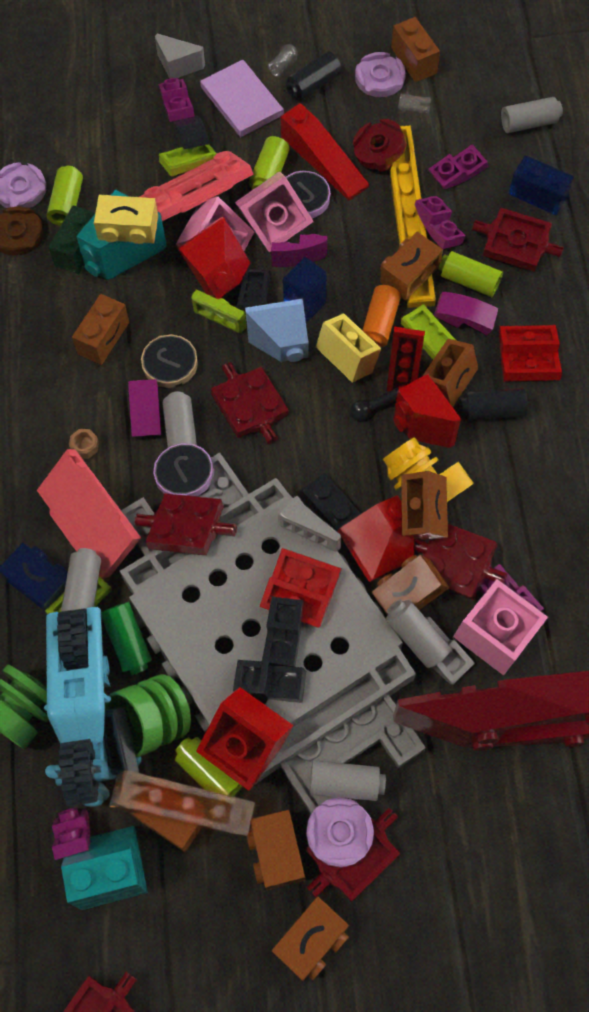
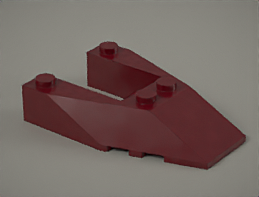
M589 671L506 679L498 681V687L476 689V685L463 687L459 693L441 695L440 692L398 699L393 720L395 723L458 746L473 747L474 751L489 750L493 746L565 743V747H577L584 745V741L589 738Z

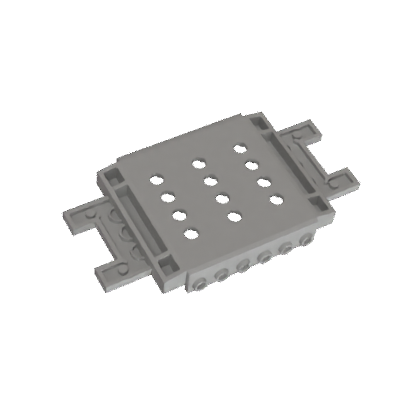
M218 453L211 457L214 474L208 491L199 497L222 499L224 508L220 516V522L236 523L237 533H235V537L218 534L211 542L207 556L148 549L146 539L151 527L135 525L137 513L154 515V512L143 497L121 511L140 535L141 539L137 545L144 557L120 570V573L133 594L129 598L135 610L133 612L140 629L145 627L150 634L146 638L147 642L155 654L161 652L166 659L162 663L165 671L172 679L177 677L183 686L181 690L186 697L188 705L194 704L199 712L195 715V718L202 730L206 732L221 702L233 693L237 661H262L267 636L266 624L269 610L259 606L269 577L273 575L281 549L284 548L342 568L320 628L302 622L296 667H303L307 671L302 703L268 699L265 704L294 726L280 751L256 783L282 768L312 815L315 808L324 801L338 798L309 795L312 761L346 764L380 741L399 768L425 751L426 747L413 729L394 722L393 714L396 704L390 697L414 681L416 673L401 652L402 639L387 623L382 609L370 598L364 584L358 577H355L344 556L339 554L338 551L330 550L279 525L278 514L293 499L279 480L275 478L248 494L221 453ZM298 496L294 497L303 504V502L300 500ZM268 539L276 540L280 545L279 550L274 554L265 553L261 548L264 541ZM241 555H248L254 562L250 569L241 570L235 565L236 559ZM213 572H224L227 575L225 584L213 586L209 582V577ZM189 587L197 588L200 591L199 599L193 603L184 601L182 594L185 589ZM247 621H256L259 623L261 630L258 635L248 637L242 632L243 625ZM223 637L230 638L234 643L233 649L227 654L217 652L215 644L218 639ZM336 638H343L348 642L349 649L342 655L335 654L330 648L331 642ZM310 655L320 657L323 663L322 667L316 672L308 671L303 665L306 657Z

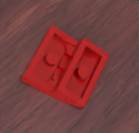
M556 325L500 326V354L504 381L561 380L562 369L558 355L560 343Z
M282 548L273 575L269 577L259 607L269 610L272 596L303 600L302 622L320 628L342 568Z

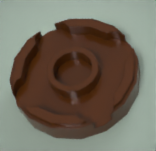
M21 206L2 210L3 213L0 214V252L17 256L34 250L41 243L44 235L40 217L34 214L33 210Z

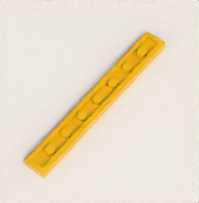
M411 125L400 126L407 146L401 157L391 164L389 168L399 246L406 238L410 239L416 232L427 238L426 228L415 207V202L421 199ZM432 275L407 299L408 308L420 307L423 304L426 307L435 306L436 298Z

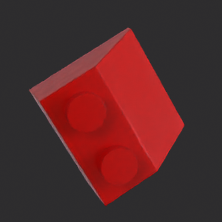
M429 374L398 390L395 415L393 417L400 432L404 431L409 439L415 437L420 442L447 448L453 447L456 442L461 418Z
M239 687L221 702L196 752L250 791L280 751L294 725Z

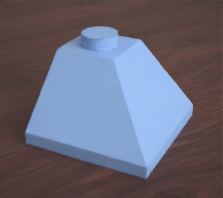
M302 299L245 308L249 343L280 362H296L303 358H308V336Z

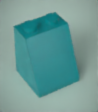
M114 190L111 196H127L117 190ZM159 212L154 244L98 240L94 226L95 214L76 236L85 269L91 275L96 277L99 275L106 280H110L163 251L167 246L161 213Z
M135 826L90 837L88 851L64 857L61 869L67 903L81 910L148 893Z

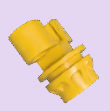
M415 437L383 459L387 465V476L390 481L395 478L398 481L393 486L395 490L401 487L402 474L424 471L436 473L432 465L439 461L438 458L435 457L430 460L428 455L432 453L429 447L420 445ZM459 461L439 474L447 477V502L474 484Z

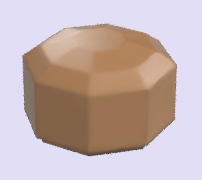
M78 429L70 436L69 447L70 449H75L81 458L89 459L98 452V438L90 429Z

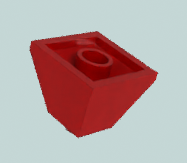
M220 217L178 248L205 293L216 299L221 298L240 284L251 263L224 217Z
M398 495L374 505L337 530L369 582L402 567L401 565L405 560L414 556V538L402 536V501Z

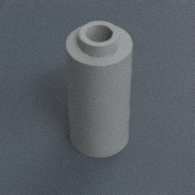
M555 97L505 106L501 111L502 125L506 133H512L555 124L562 117L563 108L561 102L557 101Z
M172 392L163 399L168 448L180 443L197 446L191 397L183 392Z
M80 548L78 552L71 554L61 611L83 608L87 610V608L94 607L101 566V557L96 555V551Z
M399 599L390 605L387 609V623L427 668L440 663L448 655L450 646L412 601H402Z
M312 761L309 795L377 801L378 794L384 795L386 775L380 774V768L375 766Z

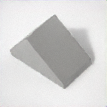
M156 34L157 54L169 78H179L204 69L205 58L202 46Z

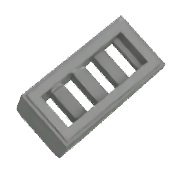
M293 498L278 514V522L281 527L335 552L341 548V535L299 500Z

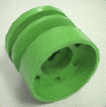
M7 664L2 672L12 682L8 684L0 679V690L3 692L0 695V733L25 750L38 734L36 728L29 722L30 719L34 716L44 722L49 720L48 715L40 709L42 705H47V688L29 673Z
M164 674L156 675L139 682L137 685L125 687L109 695L111 701L106 703L105 709L125 707L129 729L134 736L133 747L136 757L152 752L159 746L168 745L172 741L184 738L189 732L191 723L189 705L180 686L170 676Z

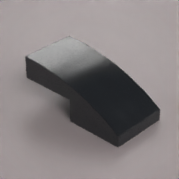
M199 115L174 121L183 150L209 144L205 127Z
M272 596L266 624L267 636L262 661L270 662L272 666L296 667L303 618V600Z
M238 660L233 692L241 687L253 697L302 703L307 671L303 667L272 666L267 661Z

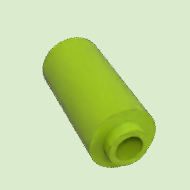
M270 136L265 140L254 167L253 175L249 180V186L252 190L276 173L282 171L290 151L289 144L284 139Z
M73 166L60 167L56 173L46 216L50 222L58 226H69L74 220L83 175Z
M451 251L449 256L446 254L443 256L438 270L442 271L441 277L491 298L494 296L503 275V271Z
M189 737L186 738L175 750L178 754L175 761L221 807L224 806L238 793L242 785L196 752L201 742L199 737H195L192 740Z

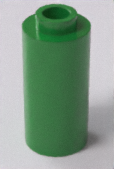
M127 601L102 611L101 618L122 671L129 670L130 674L134 675L148 669L147 663L152 658L130 602Z

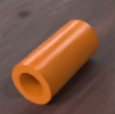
M389 285L375 287L362 329L379 347H384L388 344L401 298V293Z

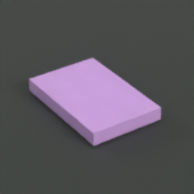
M244 60L200 81L203 91L240 138L284 114V109Z

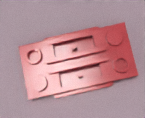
M223 151L217 153L214 159L159 187L154 186L147 189L145 194L139 197L155 198L157 210L161 213L162 221L229 190L234 184L252 176L253 172L251 166L230 151Z
M67 449L37 489V492L50 508V516L76 552L80 548L96 551V555L101 557L99 577L102 579L109 578L141 537L75 449Z

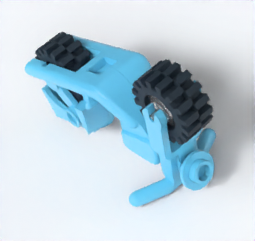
M90 607L87 610L83 608L49 613L46 615L47 705L44 706V709L47 711L49 721L60 741L59 765L47 766L45 774L47 777L55 779L57 786H61L62 791H64L63 797L66 800V805L84 804L90 807L99 806L109 797V790L100 781L120 776L111 774L104 743V703L111 701V697L104 693V688L111 687L107 677L110 673L108 657L103 656L101 609ZM141 756L136 757L137 765L141 762Z

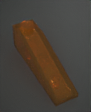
M126 770L117 774L109 807L139 815L248 836L254 802Z

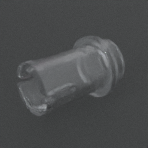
M291 44L283 45L280 48V53L268 63L267 67L269 70L275 67L271 71L274 76L279 77L290 63L297 61L298 52L296 48Z
M409 92L401 93L398 109L403 110V113L407 110L429 114L431 97L409 95Z

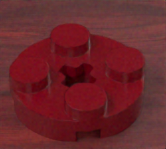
M379 119L380 123L373 125L369 122L356 133L353 139L354 153L362 166L383 172L388 170L391 164L396 162L403 154L407 142L400 125L390 119ZM382 141H384V144L382 146L375 147V143H381Z

